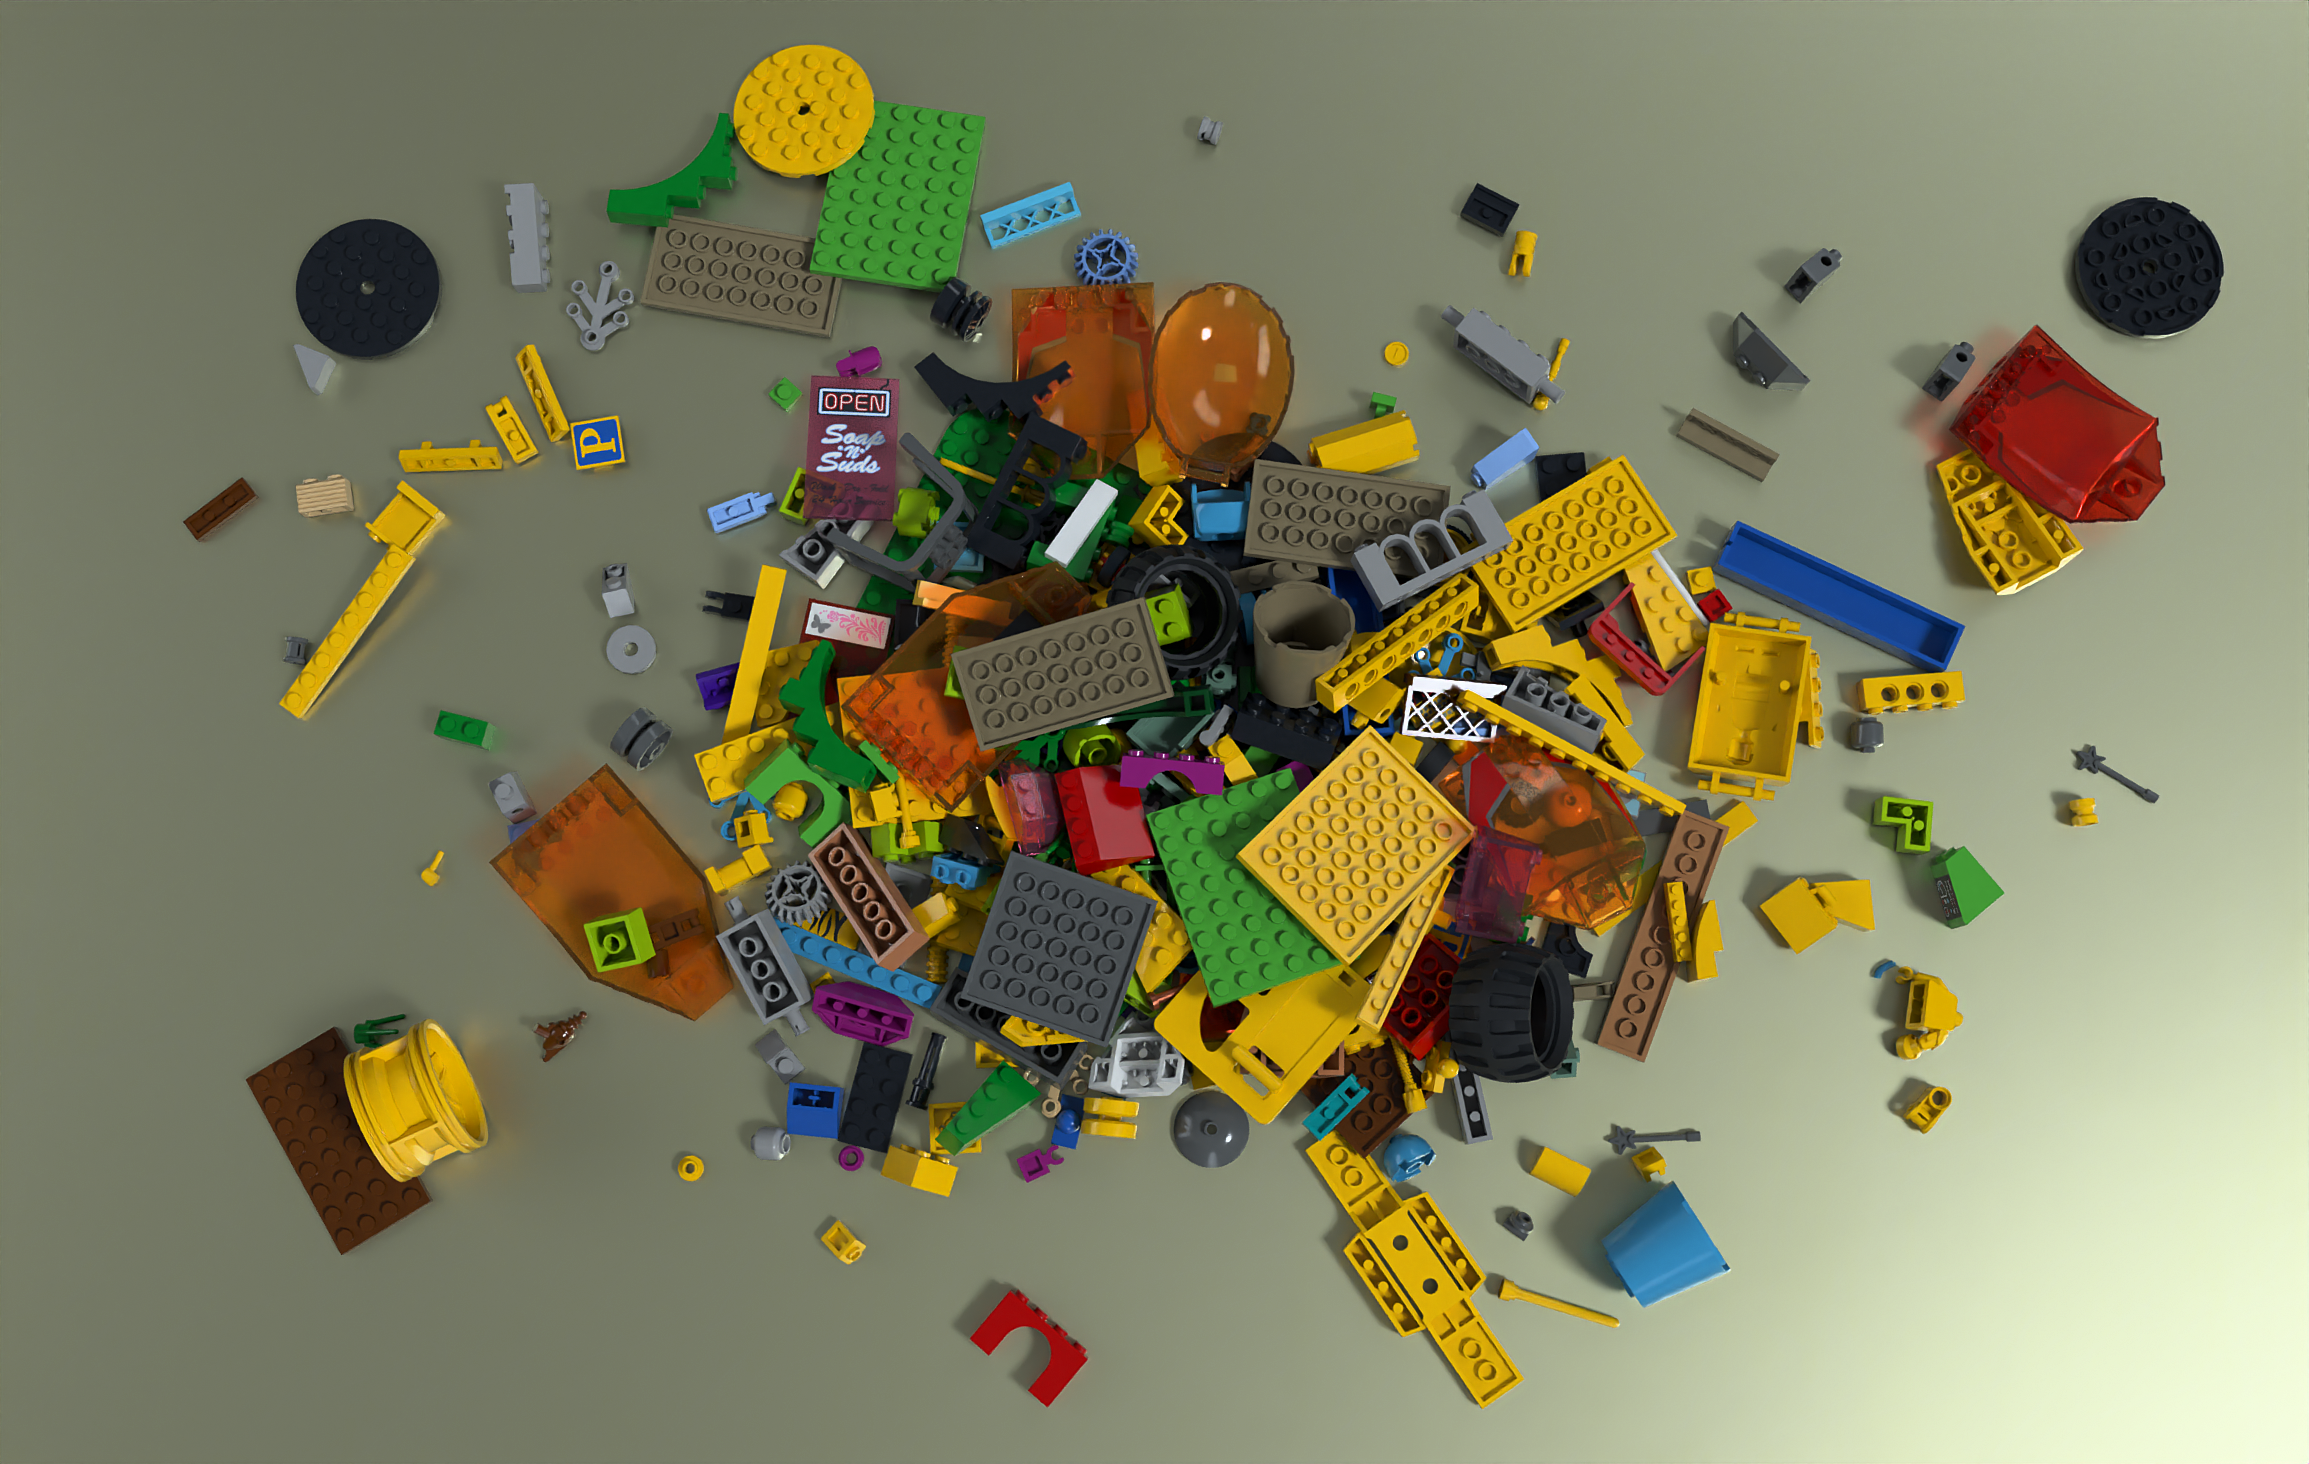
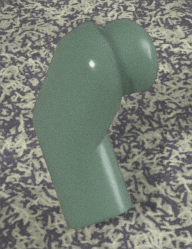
M961 576L944 578L941 582L943 586L974 593L977 586L976 583Z

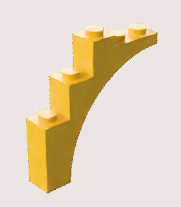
M1542 624L1491 641L1483 648L1491 671L1522 667L1524 665L1527 668L1553 673L1571 683L1583 673L1622 725L1627 728L1633 724L1631 713L1621 697V690L1615 683V679L1621 676L1620 667L1607 655L1587 661L1585 650L1579 644L1578 639L1552 647L1550 636Z

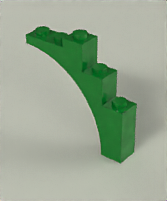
M719 113L716 127L709 142L694 161L682 171L650 186L625 190L610 189L606 210L610 222L668 228L669 219H673L674 207L700 209L701 200H705L706 188L732 190L733 181H737L738 168L734 166L731 157L732 147L729 142L730 138H734L735 127L734 123H731L729 114Z
M822 639L820 644L813 649L811 660L807 667L801 670L799 680L790 677L788 682L781 687L778 699L784 709L800 715L794 721L793 732L799 741L814 746L807 757V763L812 772L866 793L877 770L872 761L858 755L847 747L834 733L829 724L825 708V685L836 652L831 642Z

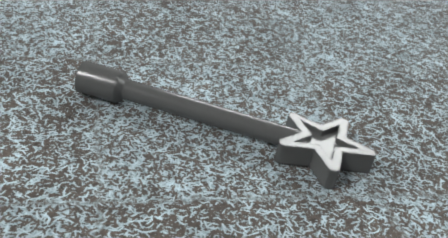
M2091 746L2087 753L2082 751L2076 753L2082 760L2078 770L2088 767L2096 774L2099 768L2141 793L2142 797L2150 802L2155 803L2158 800L2159 795L2150 789H2144L2102 764L2101 762L2106 760V758L2096 755L2095 746Z
M1617 1126V1136L1608 1139L1609 1143L1618 1145V1154L1622 1155L1626 1147L1637 1149L1634 1143L1679 1140L1697 1142L1701 1141L1700 1131H1691L1685 1134L1634 1136L1635 1130L1625 1133L1620 1126Z

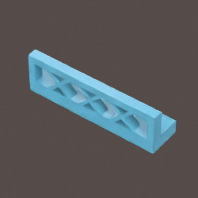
M1070 182L982 214L980 217L991 248L994 249L1079 217L1081 212L1075 200L1072 185ZM1067 201L1071 202L1074 210L1067 214L1057 211L1060 204ZM1044 210L1051 213L1048 221L1040 222L1035 219L1038 212ZM1019 219L1029 222L1027 228L1022 231L1013 228L1015 222ZM998 227L1007 230L1003 238L994 241L990 230Z

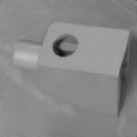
M517 771L509 772L488 783L502 814L512 823L517 824L537 814ZM522 808L518 812H514V810Z

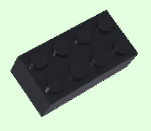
M1248 692L1238 713L1231 738L1323 771L1330 764L1343 725L1334 719H1324L1316 716L1309 710L1281 706L1270 701L1263 694Z

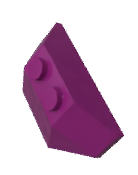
M850 981L817 986L812 1005V1011L818 1014L821 1020L834 1033L881 1047L909 1038L914 1013L898 996Z

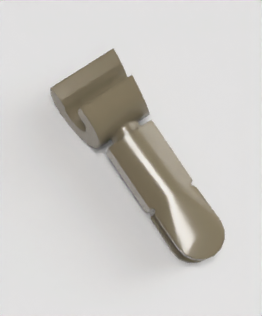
M1614 981L1571 985L1573 1002L1613 998L1612 985ZM1597 986H1602L1603 995L1598 996Z

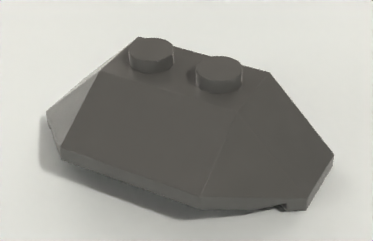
M1743 312L1737 316L1733 322V355L1736 357L1735 360L1738 365L1744 369L1746 368L1752 374L1754 381L1766 389L1801 391L1810 382L1809 378Z

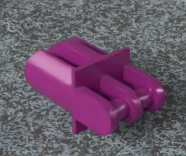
M874 346L866 347L854 353H851L849 350L850 357L838 361L836 368L840 377L844 379L857 374L862 379L861 375L881 367L882 359L878 349Z

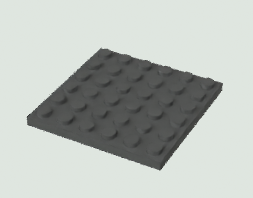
M1011 850L960 998L1107 1048L1158 901Z

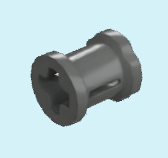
M285 637L287 649L286 657H283L282 661L290 664L305 665L304 651L305 645L308 644V639Z

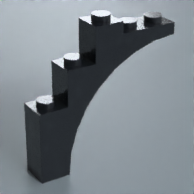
M934 352L914 367L953 417L964 412L968 405L973 402L988 422L999 418L1004 413V410L1008 408L1023 427L1031 413L1039 417L1044 414L1039 405L1050 401L1057 391L1069 386L1076 377L1066 360L1053 369L1033 378L1001 383L976 380L960 374L947 366Z

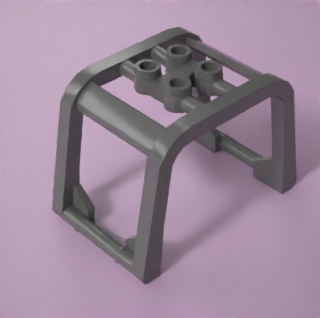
M905 433L898 442L906 452L914 457L912 462L917 469L954 499L951 506L914 555L905 561H896L834 527L828 533L827 539L850 565L915 594L918 580L940 584L967 549V546H965L968 541L967 537L979 515V511L966 497L961 483L911 433ZM962 510L969 519V524L964 532L953 524L960 516ZM929 557L937 567L930 577L925 579L918 571V568Z

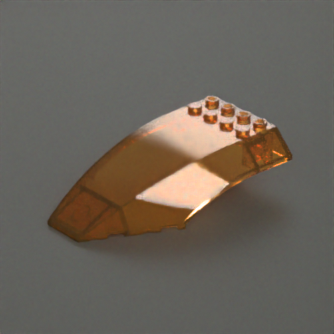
M1057 561L1020 574L1004 577L985 585L982 584L960 593L951 594L841 707L855 728L870 743H874L881 753L929 800L952 813L1022 741L1019 740L980 751L965 700L944 695L954 646L972 648L992 642L1025 609L1042 626L1084 615L1090 606L1092 596Z
M607 763L489 862L553 934L589 980L601 983L644 1002L654 1004L692 1021H696L734 988L725 952L716 938L720 933L706 878ZM641 907L648 927L691 909L698 908L700 914L698 918L701 925L704 924L706 932L659 949L668 950L669 975L648 978L646 961L641 964L598 973L583 924L598 916ZM689 920L682 922L685 931L691 929ZM657 932L651 934L654 943L660 941Z

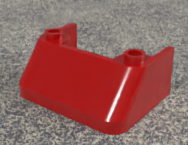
M1631 582L1589 626L1588 636L1597 647L1649 694L1661 696L1706 648L1701 646L1676 673L1672 670L1665 672L1619 630L1618 622L1609 614L1635 586Z

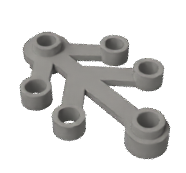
M605 261L599 267V274L602 279L596 303L588 293V288L582 280L574 281L571 286L574 294L581 298L593 316L590 326L582 316V309L577 303H570L566 307L569 317L574 319L582 330L580 338L582 345L590 351L600 349L605 343L606 336L618 328L626 327L629 324L627 314L623 311H618L614 314L613 321L601 327L605 317L624 305H630L634 301L632 291L625 288L619 292L616 299L606 304L611 282L616 281L620 276L618 266L612 261ZM612 267L611 272H604L605 268ZM583 285L581 291H576L577 286ZM624 294H630L629 299H622ZM578 308V312L571 314V309ZM624 316L625 320L622 323L617 322L619 317ZM591 335H596L594 341H589Z

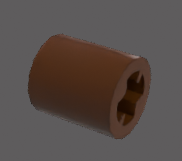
M668 950L655 951L656 955L646 961L648 978L655 979L657 976H671Z

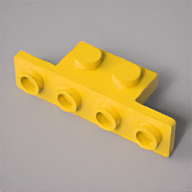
M1810 648L1799 723L1808 722L1809 745L1814 748H1821V741L1824 740V730L1820 726L1823 708L1818 696V692H1821L1820 678H1817L1820 658L1818 653Z

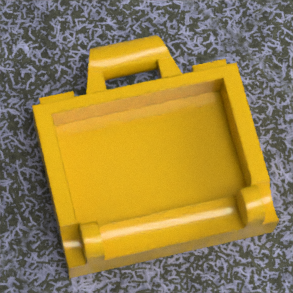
M1801 876L1760 905L1761 909L1796 954H1799L1838 926L1837 919L1833 914L1830 915L1829 910L1837 900L1825 885L1810 889V884ZM1817 892L1826 902L1827 906L1824 907L1815 894Z

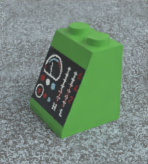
M1965 846L1957 849L1951 847L1949 850L1945 849L1934 858L1936 863L1930 867L1948 926L1951 929L1969 924L2004 894V891Z

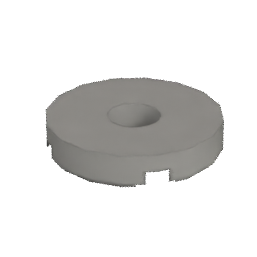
M627 625L620 627L612 633L607 642L606 652L608 660L615 669L624 674L644 672L652 665L656 658L655 640L647 630L640 626ZM629 644H636L638 646V651L633 656L626 655L625 650Z

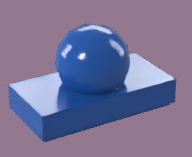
M1062 1094L1060 1102L1062 1111L1056 1118L1051 1144L1076 1149L1085 1112L1083 1111L1084 1099Z

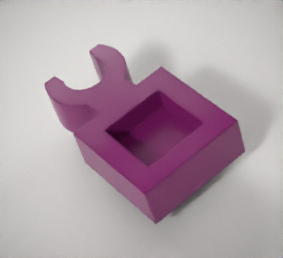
M1058 1145L1051 1146L1044 1155L1038 1149L1016 1159L1027 1183L1049 1173L1050 1170L1047 1165H1059L1064 1161V1158L1058 1160L1052 1158V1152L1059 1148Z

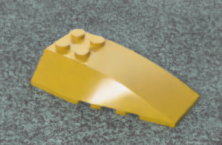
M1976 445L1936 465L1968 555L1996 595L2014 594L2053 574L2083 551L2084 548L2060 515L2040 504L2003 477L1984 460ZM2031 489V491H2032L2037 497H2039V495H2038L2035 491H2033V490Z

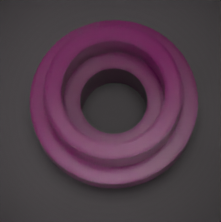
M846 1146L839 1153V1164L847 1171H855L863 1165L864 1154L857 1146ZM850 1153L856 1156L854 1163H849L847 1160V1156Z

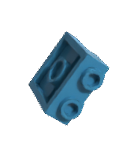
M949 852L933 856L930 876L936 877L942 883L954 884L955 882L961 885L963 889L976 890V887L987 884V878L990 877V874L1000 872L1001 866L993 864L992 868L979 864L978 858L977 861L962 857L963 852H961V855Z

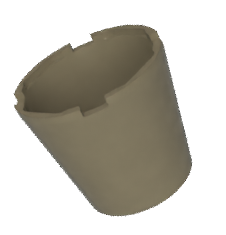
M1289 581L1272 586L1271 591L1264 595L1261 594L1256 600L1253 610L1255 682L1259 691L1270 701L1290 708L1308 707L1319 702L1316 697L1315 680L1342 660L1355 628V616L1352 608L1344 598L1340 600L1331 593L1332 589L1312 582Z

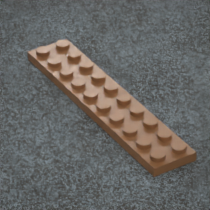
M1684 810L1683 814L1678 815L1616 985L1614 996L1611 999L1597 1037L1596 1045L1637 1061L1645 1062L1681 963L1674 962L1663 884L1682 882L1689 935H1691L1730 827Z

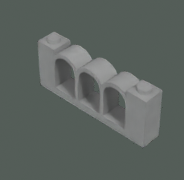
M1484 489L1477 493L1473 490L1465 494L1460 504L1451 505L1443 511L1438 522L1431 519L1421 520L1413 525L1408 536L1401 534L1390 535L1382 541L1380 547L1377 546L1376 542L1369 546L1365 543L1354 550L1355 553L1350 561L1379 612L1507 549L1511 545L1513 539ZM1450 517L1463 519L1469 526L1479 547L1461 555L1446 530L1445 520ZM1419 532L1433 534L1438 539L1450 561L1430 570L1416 546L1414 535ZM1392 546L1403 549L1408 554L1419 576L1399 585L1385 560L1384 550Z

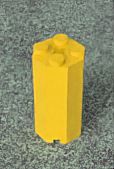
M1405 410L1311 438L1310 443H1308L1309 450H1307L1310 463H1315L1317 468L1367 475L1417 461L1420 454L1419 449L1414 451L1413 445L1417 444V438L1410 418L1408 416L1405 417Z

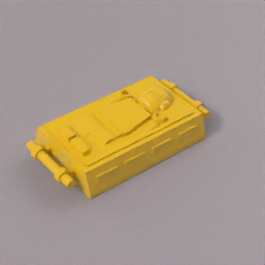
M1725 612L1724 622L1735 623L1736 626L1710 623L1688 769L1694 774L1712 776V781L1699 779V790L1710 791V794L1716 795L1719 792L1752 797L1755 801H1761V799L1774 801L1775 791L1762 788L1763 784L1782 787L1790 783L1812 637L1786 633V631L1799 632L1801 622L1788 621V618L1781 617L1779 620L1745 615L1746 612H1738V614ZM1744 625L1778 629L1779 632L1745 628ZM1720 778L1752 782L1755 783V788L1720 783L1719 781Z

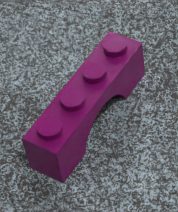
M1128 749V753L1123 752L1120 786L1146 788L1149 781L1156 774L1173 770L1186 775L1192 781L1196 793L1222 795L1225 762L1220 761V757L1205 756V759L1201 760L1194 759L1195 755L1179 754V757H1169L1168 752L1154 751V755L1143 754L1144 751L1139 749Z

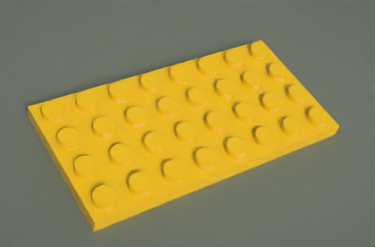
M1623 454L1506 522L1504 525L1513 539L1511 545L1507 549L1469 568L1512 634H1515L1675 539L1678 535ZM1477 540L1459 551L1460 554H1465L1479 547Z

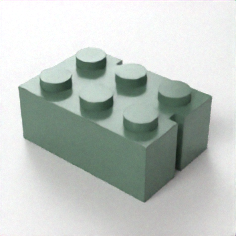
M1176 681L1172 685V688L1186 687L1180 681ZM1215 713L1191 717L1141 718L1126 733L1127 740L1136 749L1143 750V754L1154 755V751L1168 752L1169 757H1176L1179 754L1178 751L1187 750L1198 739L1200 734L1213 723L1212 718Z

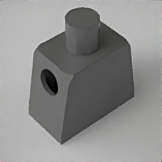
M1825 248L1821 249L1800 266L1784 287L1801 304L1840 267L1839 262L1842 260V255L1836 249L1831 251Z
M1961 342L1960 345L1955 344L1938 364L1922 389L1942 402L1961 382L1976 359L1971 354L1974 350L1973 346L1967 342Z

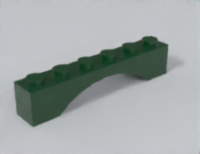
M1212 684L1173 688V697L1061 728V730L1087 728L1141 718L1210 715L1215 709Z

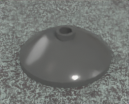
M1216 1091L1202 1092L1189 1098L1180 1107L1174 1121V1138L1180 1152L1192 1163L1206 1168L1222 1167L1233 1162L1245 1149L1249 1138V1122L1244 1109L1227 1094ZM1213 1124L1216 1126L1217 1131L1215 1134L1211 1135L1207 1132L1208 1125Z

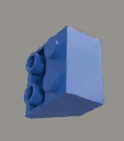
M790 1082L787 1101V1134L838 1139L844 1088Z

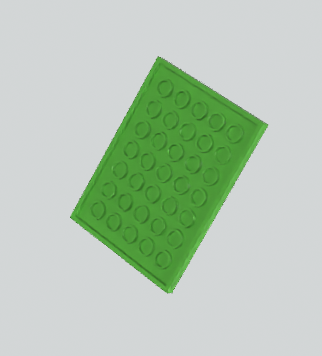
M874 100V121L872 128H869L864 138V144L848 161L829 172L809 269L810 273L941 293L949 281L957 276L986 117Z
M1291 768L1223 789L1222 795L1208 794L1146 814L1148 825L1213 1008L1343 965L1236 858V855L1300 794Z

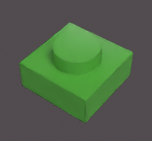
M784 377L768 395L788 412L803 396V393Z

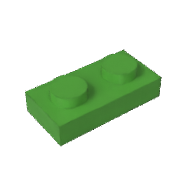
M865 740L855 749L858 755L873 762L877 770L876 775L883 783H888V787L900 778L897 775V768L890 761L886 763L880 756V749L871 742L869 744Z

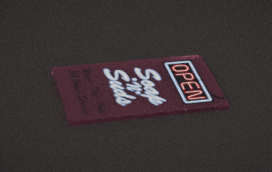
M811 375L803 518L893 522L899 379Z

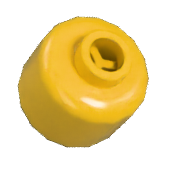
M791 782L777 791L772 806L779 818L793 821L803 815L809 800L807 793L803 791L804 787L798 783Z

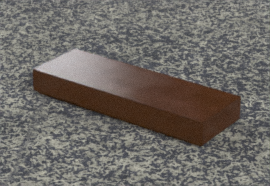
M240 478L183 521V523L196 540L201 542L259 497L244 478Z

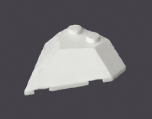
M1138 1009L1136 1012L1132 1011L1110 1039V1046L1101 1057L1097 1056L1092 1063L1088 1088L1123 1098L1168 1096L1182 1084L1185 1059L1173 1045L1156 1031L1154 1021L1160 1012L1153 1019Z

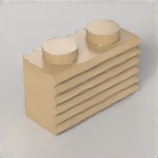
M330 475L327 477V480L323 481L306 479L303 481V484L295 486L298 511L305 518L354 510L351 482L342 477V475Z

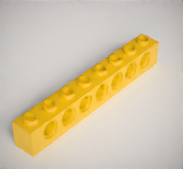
M1460 572L1341 660L1332 669L1315 680L1317 700L1333 713H1336L1479 606V585Z

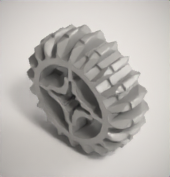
M796 860L795 865L791 866L786 862V869L778 868V875H771L770 879L772 882L766 883L768 890L765 892L766 905L771 910V914L775 918L778 917L782 923L787 921L788 925L792 926L797 922L802 927L803 921L807 920L808 923L812 924V917L816 916L820 919V911H827L828 907L826 904L832 903L830 896L832 893L814 864L811 866L810 862L806 860L801 865Z

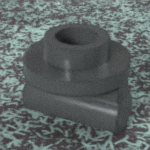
M1514 1211L1502 1225L1522 1241L1527 1238L1534 1228L1531 1217L1527 1213Z

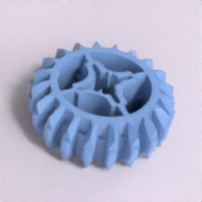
M1110 228L1108 234H1104L1102 229L1099 230L1098 236L1091 232V240L1083 237V245L1077 246L1079 253L1074 254V260L1077 261L1074 264V269L1079 270L1077 272L1079 279L1084 278V286L1091 283L1090 288L1092 291L1100 287L1101 294L1104 293L1105 288H1109V292L1112 294L1115 286L1119 290L1123 289L1122 282L1126 285L1130 284L1129 277L1134 278L1136 276V272L1133 269L1138 268V262H1136L1138 253L1134 252L1135 245L1129 244L1130 238L1128 236L1121 240L1122 233L1119 231L1114 236L1113 230ZM1102 246H1107V247H1106L1105 249H1103V250H1098V249H1096V248H1099V247H1102ZM1116 249L1120 250L1125 256V265L1120 263V260L1115 257ZM1110 257V263L1107 261V264L1102 266V260L1104 259L1105 261V259ZM1088 258L1097 265L1096 274L1088 268L1086 264ZM1108 273H1116L1113 276L1105 277Z

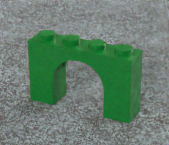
M1066 482V484L1056 488L1057 501L1052 512L1055 511L1058 514L1070 517L1089 489L1070 482ZM1115 499L1090 533L1088 540L1080 547L1066 568L1045 557V551L1050 545L1035 541L1027 559L1026 573L1068 587L1077 585L1081 581L1090 584L1094 570L1091 569L1094 562H1099L1102 553L1100 545L1102 541L1105 542L1106 536L1110 533V528L1107 527L1109 522L1115 521L1118 508L1115 507Z

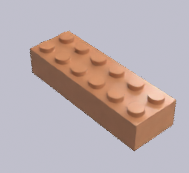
M843 822L808 854V857L877 965L894 972L930 939L879 859L873 857L872 849L860 830L853 829L852 826Z

